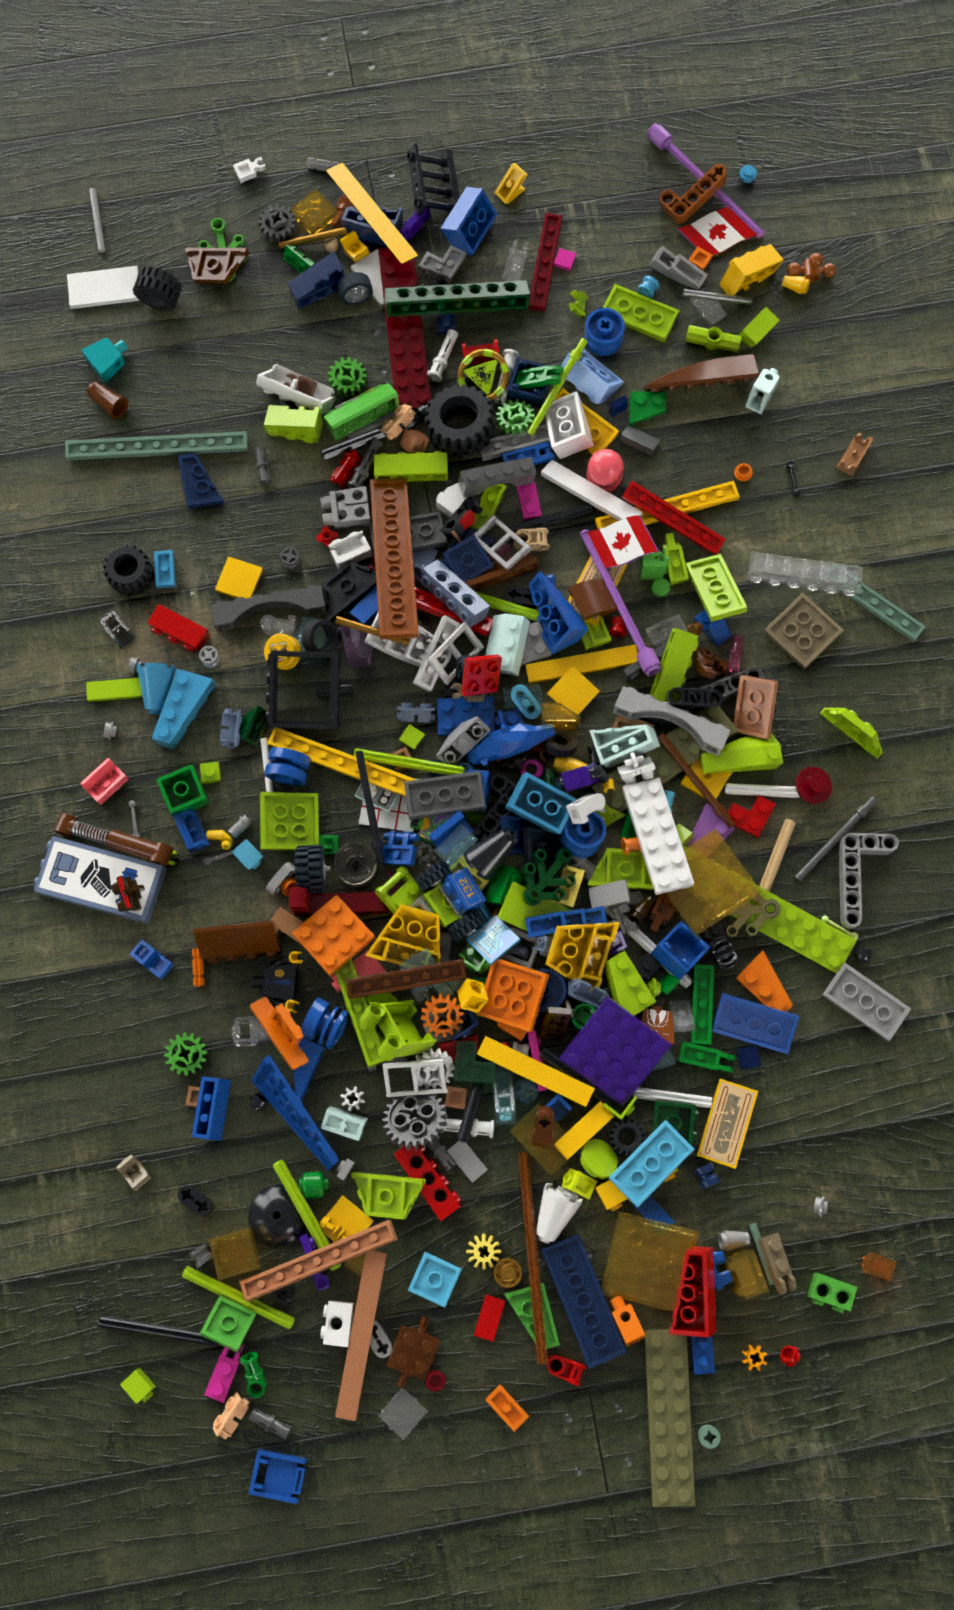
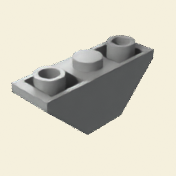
M478 717L461 723L447 737L436 757L444 764L455 765L491 729Z

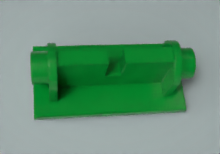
M285 246L283 259L300 274L316 264L310 258H305V254L296 246Z

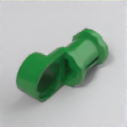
M248 1352L240 1358V1363L244 1365L246 1371L245 1378L248 1384L246 1390L250 1397L260 1398L264 1395L267 1383L263 1369L260 1368L257 1360L258 1354ZM257 1383L262 1387V1390L256 1391L251 1385Z

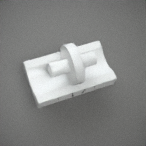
M634 752L630 753L631 759L624 761L625 765L617 767L618 773L626 785L636 783L635 776L639 774L642 775L643 780L652 779L653 770H655V765L650 757L644 758L643 755L636 757Z

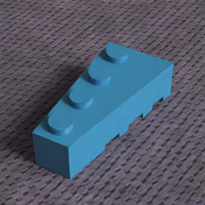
M181 669L176 670L152 736L156 745L175 749L187 731V727L195 719L197 712L205 704L211 691L215 689L216 684L213 679Z

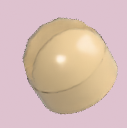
M335 237L325 239L324 248L327 252L332 253L338 249V241Z

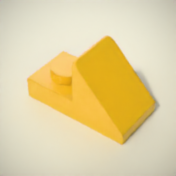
M512 163L494 193L505 204L510 203L525 190L522 183L528 174L516 163Z

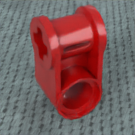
M552 1354L547 1358L546 1368L550 1374L580 1387L581 1383L579 1381L583 1370L587 1368L586 1365L557 1354ZM555 1359L561 1362L558 1370L550 1368V1363Z

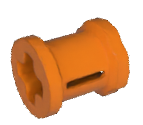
M637 836L629 839L621 838V849L624 855L634 851L642 852Z

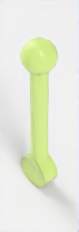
M822 916L821 920L832 925L854 939H858L856 932L851 933L829 920L827 916Z

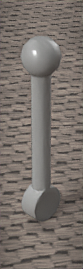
M131 800L128 805L131 807L134 829L132 835L140 838L135 814L136 802Z

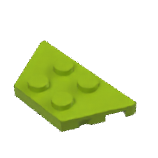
M825 707L820 712V715L878 759L883 752L877 732L871 724L859 719L854 711L846 708Z
M616 848L606 849L587 887H596L626 880L629 889L654 890L642 852L634 851L624 855L622 849Z
M351 1172V1177L355 1179L357 1184V1193L363 1203L362 1207L366 1216L406 1219L426 1182V1179Z

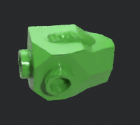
M469 943L458 954L464 959V964L468 969L480 974L490 970L491 965Z

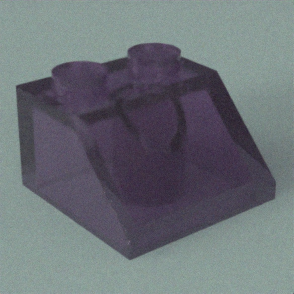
M340 625L350 669L371 665V658L374 657L372 646L368 647L367 643H365L368 633Z

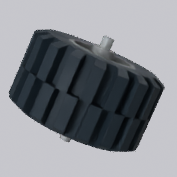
M322 845L297 846L295 850V869H291V873L295 872L297 887L307 888L309 894L324 893L326 889V872L330 870V866H326Z

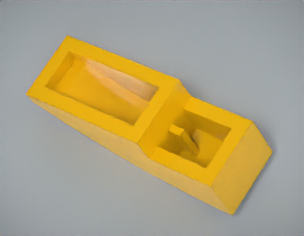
M600 1101L563 1135L554 1146L568 1160L614 1117L613 1114Z

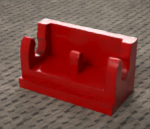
M494 339V342L491 344L467 347L465 343H462L463 359L471 352L479 349L494 350L500 354L497 339ZM479 356L474 358L469 365L483 364L495 359Z

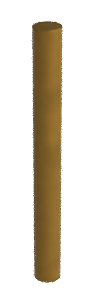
M347 227L282 241L279 242V248L284 249L286 245L289 247L345 235L348 234Z
M339 616L336 618V624L380 637L378 628ZM398 638L387 640H391L408 646L410 638Z

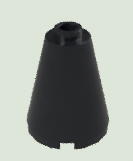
M503 828L467 848L463 855L468 866L471 869L475 867L479 871L476 874L484 880L493 878L517 843L516 833L510 828Z

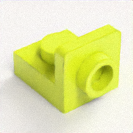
M569 1168L563 1177L562 1187L589 1200L598 1181Z

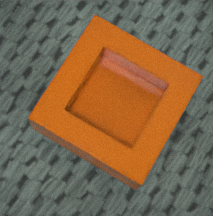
M697 247L689 261L704 271L713 255Z

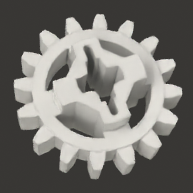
M430 1048L428 1053L423 1050L422 1056L416 1055L417 1061L443 1059V1065L445 1064V1080L447 1083L450 1082L449 1077L454 1076L453 1070H455L452 1057L448 1056L446 1051L441 1053L440 1048H438L436 1052H433V1049ZM439 1065L416 1066L419 1087L424 1084L425 1089H428L429 1086L436 1089V1085L442 1088Z

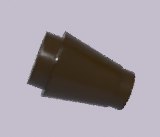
M647 896L630 910V919L633 922L636 921L638 925L645 923L656 901L652 897Z

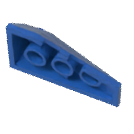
M538 572L529 583L533 603L538 608V622L542 623L544 631L542 633L543 640L551 654H555L577 643L588 631V628L578 612L542 572Z

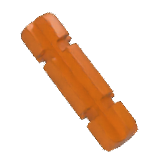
M198 948L192 949V957L194 958L192 960L193 975L195 976L193 978V985L201 987L205 985L203 977L204 960L201 959Z

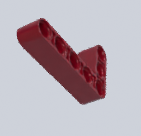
M304 887L289 888V910L294 916H312L335 895H338L355 915L386 914L389 912V908L380 900L375 892L309 894L307 888Z

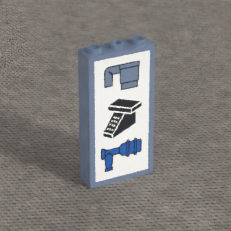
M52 836L51 841L49 840L46 846L47 854L45 859H42L40 863L41 871L39 877H36L33 884L36 893L149 924L167 870L164 866ZM121 875L123 877L130 876L132 880L137 881L138 885H144L145 890L140 892L142 899L139 900L142 907L141 910L120 912L118 910L117 902L123 900L122 894L114 895L111 885L117 882L116 877Z

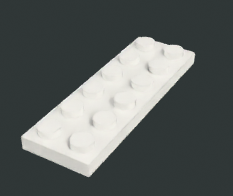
M660 778L623 786L622 791L655 895L692 887L694 881Z

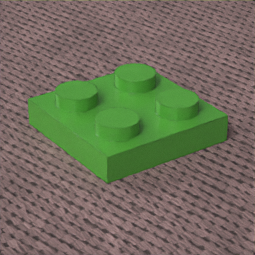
M219 1296L200 1335L237 1353L257 1313Z

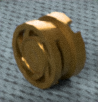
M501 1259L494 1267V1278L500 1286L511 1288L520 1282L522 1269L514 1259Z

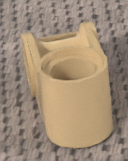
M547 528L520 529L515 533L518 537L526 539L525 543L532 547L531 551H545L550 548V545L547 543V535L549 533ZM514 540V547L520 551L523 547Z

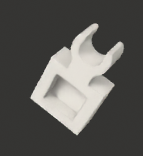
M262 157L255 159L254 162H250L247 159L233 165L240 183L257 177V171L262 172L266 170L265 164L259 165L263 163Z

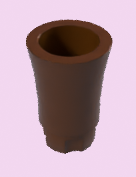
M97 381L88 386L87 396L99 405L112 419H118L126 412L129 403L126 397L117 394Z

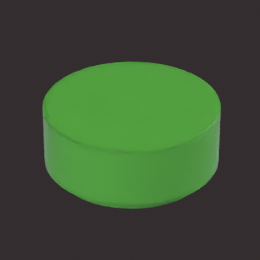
M663 578L656 579L651 588L653 595L658 598L666 597L670 592V583Z

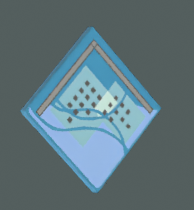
M497 915L466 939L490 965L521 941L502 920L497 918Z

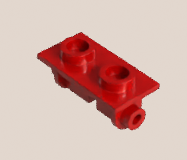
M353 449V451L345 452L339 462L342 468L336 467L330 475V481L334 484L338 483L342 489L345 488L347 482L350 481L354 474V469L359 467L362 461L356 450Z

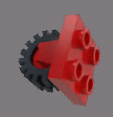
M466 654V656L461 655V657H458L455 673L458 678H462L461 694L471 696L498 692L502 657L499 654L475 656L474 654L470 656Z

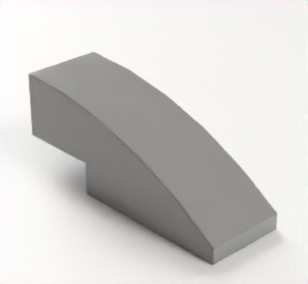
M663 246L657 251L649 264L663 275L698 290L708 275L681 254L676 256Z

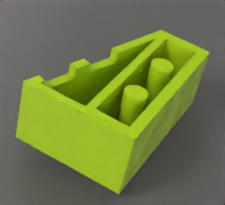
M269 405L264 421L265 432L275 437L278 435L284 436L290 440L299 439L306 443H319L323 427L320 407H314V410H305L304 406H299V409L296 410L290 409L289 406Z

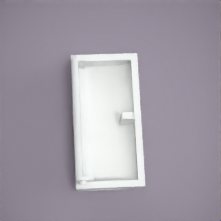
M274 364L273 369L257 375L256 384L258 387L263 388L265 393L277 394L283 401L295 402L297 407L304 406L311 410H314V407H320L321 415L331 409L336 398L333 388L317 382L313 397L295 390L298 382L297 379L303 375L278 364ZM292 373L296 375L297 379L291 380V378L287 377V374ZM286 382H287V383H290L291 386L288 387V386L284 385V383H286Z

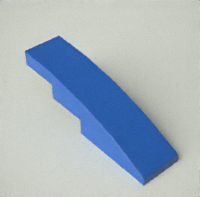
M600 906L525 918L528 937L534 938L541 937L542 935H554L557 926L607 923L605 907Z

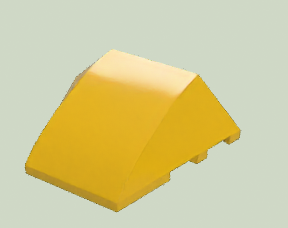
M401 904L365 956L409 968L440 963L439 915Z
M620 923L557 926L545 964L570 980L580 978L591 984L590 991L594 986L600 988L602 982L601 975L611 943L615 940Z

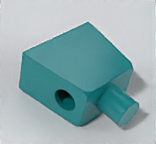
M104 338L83 348L81 351L86 361L106 383L125 364L121 353L126 351L128 347L123 340L113 345L108 338Z

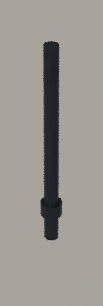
M361 750L355 753L373 840L371 842L372 850H375L377 865L385 863L382 850L384 845L383 840H380L364 754Z

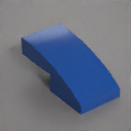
M143 939L140 940L130 953L134 959L161 980L164 979L174 966L173 963Z

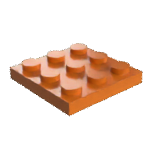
M335 895L292 932L293 936L330 977L375 939L374 934L338 895Z
M502 959L496 960L490 966L485 983L488 1001L480 1012L476 1014L527 1032H532L549 974Z

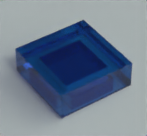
M623 395L610 403L608 413L611 417L627 409V397Z
M757 1046L736 1050L741 1070L761 1066Z

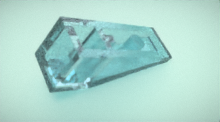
M491 1062L496 1125L516 1123L512 1072Z

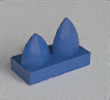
M690 1336L693 1373H715L712 1336L709 1338Z

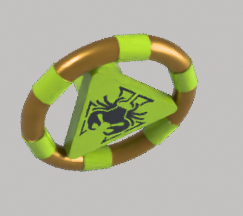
M479 349L471 352L462 360L458 369L457 380L459 387L466 385L465 373L487 394L486 397H489L491 401L498 398L505 391L509 382L508 365L505 359L494 350ZM486 356L495 359L466 369L469 363L476 357ZM497 363H499L503 374L502 382L490 394Z

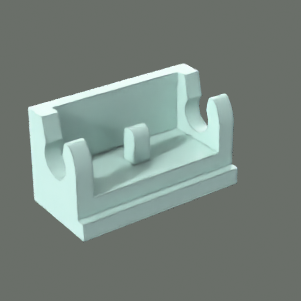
M330 1106L326 1110L321 1129L359 1141L363 1135V1129L368 1118Z

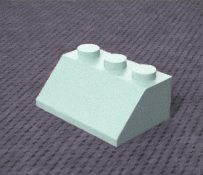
M500 614L493 617L485 656L499 654L502 657L501 674L519 676L530 621L524 616Z

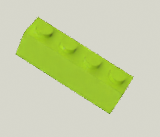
M399 452L397 454L380 453L374 455L375 479L406 478L407 482L448 481L447 452H416L414 454Z
M672 628L661 660V671L656 674L650 695L655 697L656 700L666 702L665 694L669 690L684 686L686 670L692 664V653L698 647L697 635L678 628ZM672 692L671 699L676 702L679 695Z

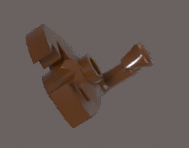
M700 622L688 625L685 631L689 633L694 632L695 635L699 636L703 625ZM700 646L697 647L696 651H693L691 656L693 666L706 678H715L718 673L716 671H720L721 675H723L728 666L724 660L714 655L712 651L700 648ZM712 666H716V667H717L716 671H713V670H712V669H713Z

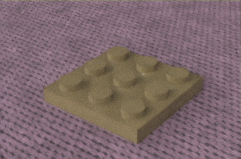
M802 592L763 632L805 670L844 629Z

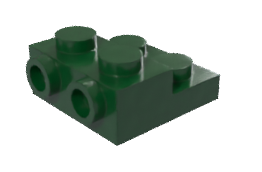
M655 1100L652 1133L666 1120L692 1146L693 1142L696 1143L697 1138L694 1122H698L699 1110H695L696 1105Z

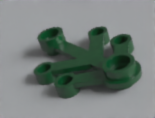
M561 848L556 852V861L547 872L544 863L547 857L546 852L543 849H538L533 854L539 879L536 886L533 877L536 866L531 862L523 866V873L525 874L527 889L523 892V900L527 905L536 906L542 900H555L559 902L566 896L563 889L558 888L554 892H542L545 887L553 886L571 888L576 884V878L573 875H567L565 878H553L562 865H566L571 861L572 853L569 849ZM527 866L531 868L532 872L527 870ZM567 879H570L572 884H569Z

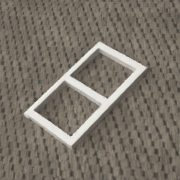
M443 1059L383 1064L387 1097L448 1092ZM439 1065L442 1088L419 1090L416 1066ZM411 1067L414 1091L391 1092L388 1069Z

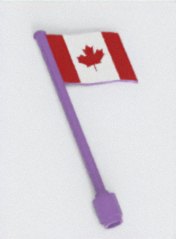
M657 123L648 129L647 135L649 140L660 150L667 149L698 180L704 175L672 143V135ZM720 189L714 195L726 206L725 208L711 212L696 222L677 229L695 248L699 247L713 256L719 255L738 243L756 237L760 239L765 234V230H762Z
M634 515L605 528L594 531H581L580 537H582L639 650L636 658L643 672L647 676L656 675L661 671V663L654 649L646 647L607 570L625 565L644 555L659 552L640 515Z

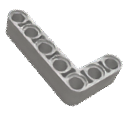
M848 833L840 840V922L846 930H853L862 922L860 854H891L899 846V840L895 835ZM845 840L852 841L853 847H848L845 844ZM865 840H869L873 847L868 848L865 845ZM884 841H889L892 844V848H887L884 845ZM847 858L854 862L853 867L846 864ZM847 877L854 880V886L847 884ZM848 896L855 900L854 905H850L847 902ZM847 916L854 917L855 924H850L847 921Z

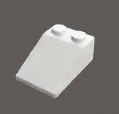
M576 391L554 400L546 413L551 446L559 459L592 447L591 431L578 392Z

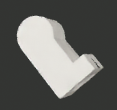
M599 793L586 794L567 805L566 808L572 823L584 824L589 821L587 815L595 810H602L605 806V798Z

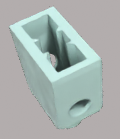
M776 369L762 370L752 387L745 407L759 414L763 413L780 378ZM759 391L764 393L763 397L759 396Z

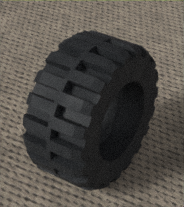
M452 385V388L448 389L446 387L442 389L441 393L438 392L433 396L434 400L431 399L429 401L428 407L425 410V424L429 440L435 448H438L443 453L447 452L448 456L454 457V455H458V458L464 457V455L472 456L476 451L479 453L483 450V446L487 447L489 445L490 439L495 434L496 422L492 402L483 391L480 390L478 392V388L473 386L469 388L468 385L460 387ZM460 413L470 414L476 418L470 426L463 429H453L445 425L450 417Z

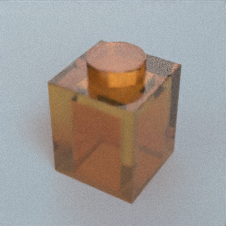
M868 1252V1255H865L862 1261L863 1273L891 1282L897 1261Z

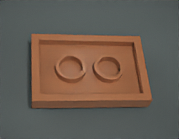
M740 675L734 725L738 729V733L765 739L770 738L778 681Z

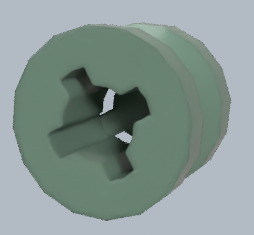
M703 1425L698 1431V1439L704 1447L713 1449L720 1442V1434L714 1426Z

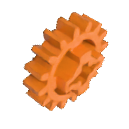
M439 993L437 999L431 996L432 1002L426 1000L425 1005L427 1008L424 1007L421 1010L423 1013H426L421 1016V1020H426L423 1023V1027L429 1026L428 1033L435 1031V1037L442 1033L445 1038L447 1032L454 1035L453 1029L459 1030L460 1026L458 1023H463V1019L459 1016L464 1015V1011H459L461 1005L455 1004L457 998L455 997L450 1000L449 994L443 998L441 993ZM438 1003H446L443 1006L437 1005ZM453 1008L456 1012L455 1020L450 1014ZM430 1011L434 1015V1019L432 1022L429 1018ZM439 1012L441 1014L446 1012V1018L442 1017L439 1019ZM440 1025L448 1026L446 1028H439Z

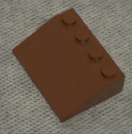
M273 921L193 929L200 957L209 964L218 963L220 959H226L227 962L238 961L240 957L252 960L257 959V956L260 955L272 958L282 953L280 930Z

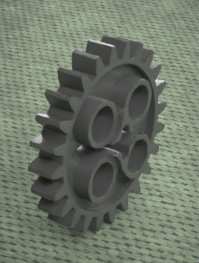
M438 1094L398 1096V1099L392 1097L393 1104H386L389 1111H383L386 1117L382 1119L385 1125L383 1128L387 1132L388 1138L392 1140L393 1144L398 1143L399 1148L405 1145L406 1149L410 1150L411 1146H414L417 1151L418 1146L422 1145L425 1149L427 1142L433 1145V1138L440 1139L438 1132L444 1133L442 1126H447L445 1120L448 1118L445 1112L447 1108L443 1105L444 1102L442 1098L438 1097ZM411 1104H415L414 1107L408 1108ZM427 1112H432L430 1115L425 1116ZM405 1121L403 1125H398L400 1122ZM423 1129L421 1132L415 1133L416 1130Z

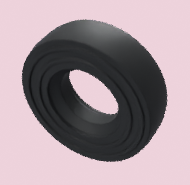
M554 728L555 735L543 741L545 750L557 757L565 758L572 756L578 745L576 736L568 730ZM554 740H561L565 742L567 745H558L554 742Z

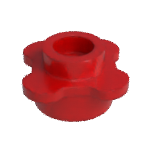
M324 526L322 532L316 536V539L326 547H329L328 545L338 538V533L330 530L328 526Z

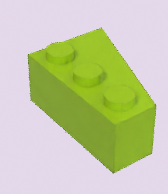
M625 951L606 961L604 971L612 999L634 1016L656 1002Z

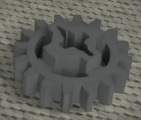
M275 204V208L269 205L268 211L263 209V214H259L260 220H258L260 233H263L264 238L269 237L271 242L274 238L277 242L280 241V238L286 241V236L292 237L291 232L296 231L295 226H297L295 214L291 213L290 208L285 209V205H282L281 208L278 207V204Z

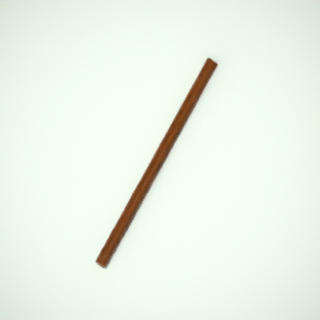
M521 1152L518 1153L524 1207L528 1269L530 1270L531 1302H533L532 1310H534L532 1313L536 1337L535 1345L538 1348L536 1349V1356H538L537 1364H547L548 1362L546 1361L548 1359L546 1358H548V1354L545 1351L547 1350V1343L544 1340L546 1339V1332H543L545 1331L543 1329L545 1324L542 1321L544 1320V1316H542L544 1314L542 1313L544 1312L542 1310L543 1305H541L543 1300L540 1297L542 1296L540 1294L542 1293L541 1289H539L541 1288L539 1286L541 1281L538 1278L540 1277V1273H538L540 1268L537 1265L539 1264L537 1262L539 1257L536 1254L538 1253L536 1252L538 1247L535 1244L537 1243L535 1241L537 1236L534 1233L536 1232L534 1231L536 1226L533 1223L535 1222L533 1220L535 1215H533L534 1210L532 1209L534 1207L532 1206L534 1205L531 1202L533 1197H531L532 1192H530L532 1191L530 1189L532 1188L530 1187L532 1182L529 1179L531 1174H529L530 1169H528L530 1161H528L529 1156H527L529 1154Z

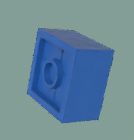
M681 920L650 954L673 976L681 980L708 951L710 946Z

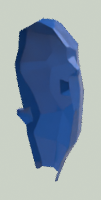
M521 723L512 726L504 724L501 726V729L486 734L466 753L468 762L474 765L481 763L483 766H486L489 761L507 759L529 750L555 735L553 724L539 726Z

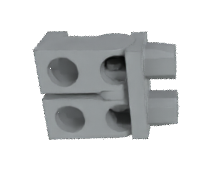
M366 486L336 492L330 491V496L320 498L322 510H332V513L322 514L324 526L334 525L335 529H341L356 525H364L366 527L371 524Z

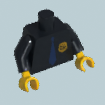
M296 951L270 963L269 967L264 969V976H253L252 988H263L262 995L268 998L273 1007L283 1004L285 1009L292 1013H297L296 1010H293V1006L299 1004L296 1001L299 968L297 964L303 962V960H297V956L302 954V952Z

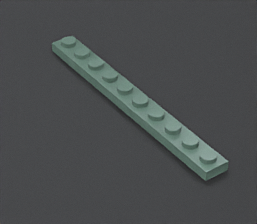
M247 431L65 441V458L67 460L248 451Z

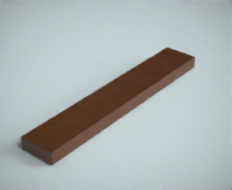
M464 959L350 978L346 979L348 998L355 999L467 979Z

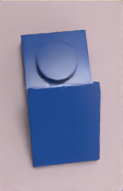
M705 609L693 619L696 623L700 622L703 625V632L716 647L732 636L725 619L711 622Z

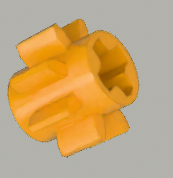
M749 1344V1350L747 1352L742 1351L745 1359L741 1362L749 1363L748 1370L750 1371L753 1366L760 1371V1365H767L764 1361V1356L767 1353L760 1352L761 1346L757 1345L756 1349H753ZM756 1354V1356L759 1357L758 1361L754 1360L752 1363L750 1355Z

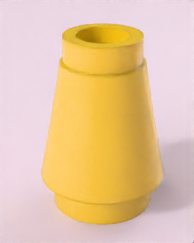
M785 275L782 286L800 295L802 293L806 294L810 285V279H806L803 276Z

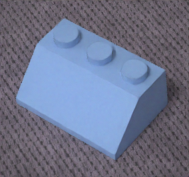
M583 349L580 360L575 363L566 381L573 383L579 392L585 393L591 402L595 404L606 402L624 381ZM568 353L563 363L561 364L563 368L566 366L568 360L570 359V353Z

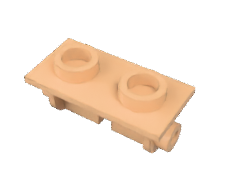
M406 404L397 407L395 414L383 423V427L379 431L386 433V437L389 440L396 439L403 431L400 424L406 427L414 419L415 412L411 409L412 407Z
M238 1392L228 1399L222 1415H218L215 1419L213 1430L216 1436L220 1434L224 1439L231 1437L239 1424L233 1418L237 1417L241 1420L249 1409L250 1401L246 1398L241 1399Z

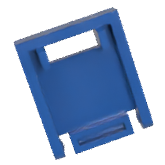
M258 1449L249 1494L298 1504L299 1498L292 1497V1494H301L305 1467L298 1466V1463L306 1464L307 1458ZM260 1463L268 1464L264 1484L256 1482Z

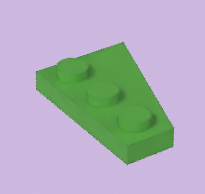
M540 1283L541 1285L539 1286L541 1288L539 1289L542 1292L540 1297L543 1300L541 1305H543L542 1310L544 1311L542 1312L544 1313L542 1315L544 1320L542 1321L545 1324V1328H543L545 1331L543 1332H546V1339L544 1340L547 1343L546 1348L549 1349L560 1346L545 1286L544 1283ZM531 1286L504 1293L535 1342Z

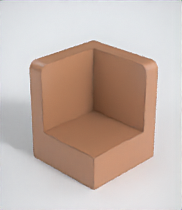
M405 428L399 445L410 453H425L429 438L420 431Z

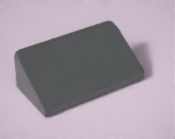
M629 425L620 436L621 442L653 456L660 443L659 439Z

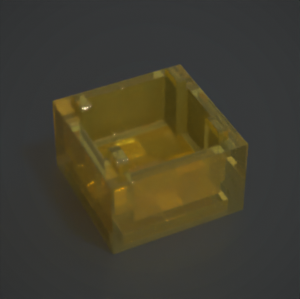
M251 1228L209 1239L218 1280L261 1268Z
M747 1249L726 1257L727 1262L724 1263L726 1270L730 1269L735 1283L733 1287L734 1294H739L740 1298L749 1299L769 1291L754 1250Z

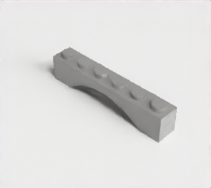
M623 686L613 710L614 714L629 720L652 717L673 722L690 733L702 750L716 756H720L730 733V730L722 724L712 723L705 717L691 714L688 710L673 707L669 702H661L651 695L641 694L632 687L627 688Z

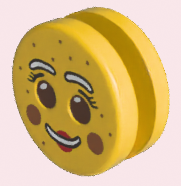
M275 634L266 642L264 656L267 661L270 650L301 651V646L292 636ZM279 656L278 669L288 670L293 668L299 662L300 657Z

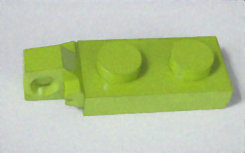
M673 533L666 534V545H663V550L666 549V556H669L667 573L670 585L688 582L689 576L682 545L679 542L675 543Z

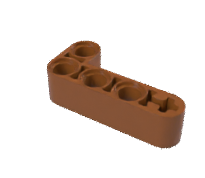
M722 164L714 165L681 198L672 190H664L660 194L661 209L675 223H685L725 185L727 181L726 167ZM704 186L710 187L707 190L702 189ZM693 198L697 199V201L690 202L689 200ZM667 199H671V200H672L670 203H665V202H664V201L667 200ZM678 211L684 212L681 215L676 214Z

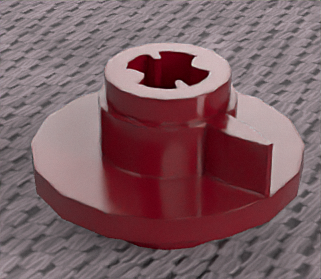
M807 767L801 770L796 777V791L805 802L820 804L830 796L832 783L828 774L823 769Z

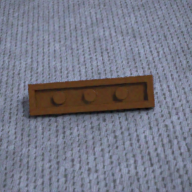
M530 551L508 571L499 563H495L490 570L474 579L466 581V585L473 591H479L536 571L538 561L536 557L533 558Z

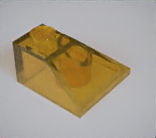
M555 701L541 703V725L553 724V728H561L568 731L579 730L580 716Z

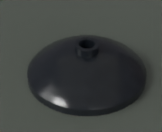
M283 1184L272 1185L261 1190L250 1205L248 1216L250 1228L254 1235L264 1244L274 1247L290 1245L297 1241L307 1228ZM277 1211L281 1214L278 1220L274 1218V1213Z

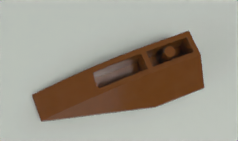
M754 354L713 358L666 373L645 384V389H650V392L661 391V387H668V390L679 389L678 386L680 385L692 388L696 387V384L703 383V386L714 385V382L721 381V384L736 383V379H739V382L754 381L753 377H759Z

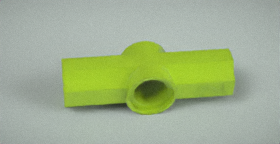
M689 325L685 341L704 345L708 350L723 349L738 353L742 336L724 333L717 327L706 329Z

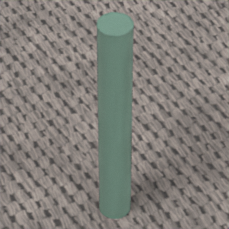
M757 1223L749 1224L769 1285H773L774 1282L771 1280L758 1241L761 1235Z

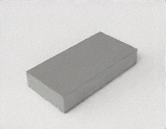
M458 1141L447 1150L472 1183L488 1170L467 1143Z

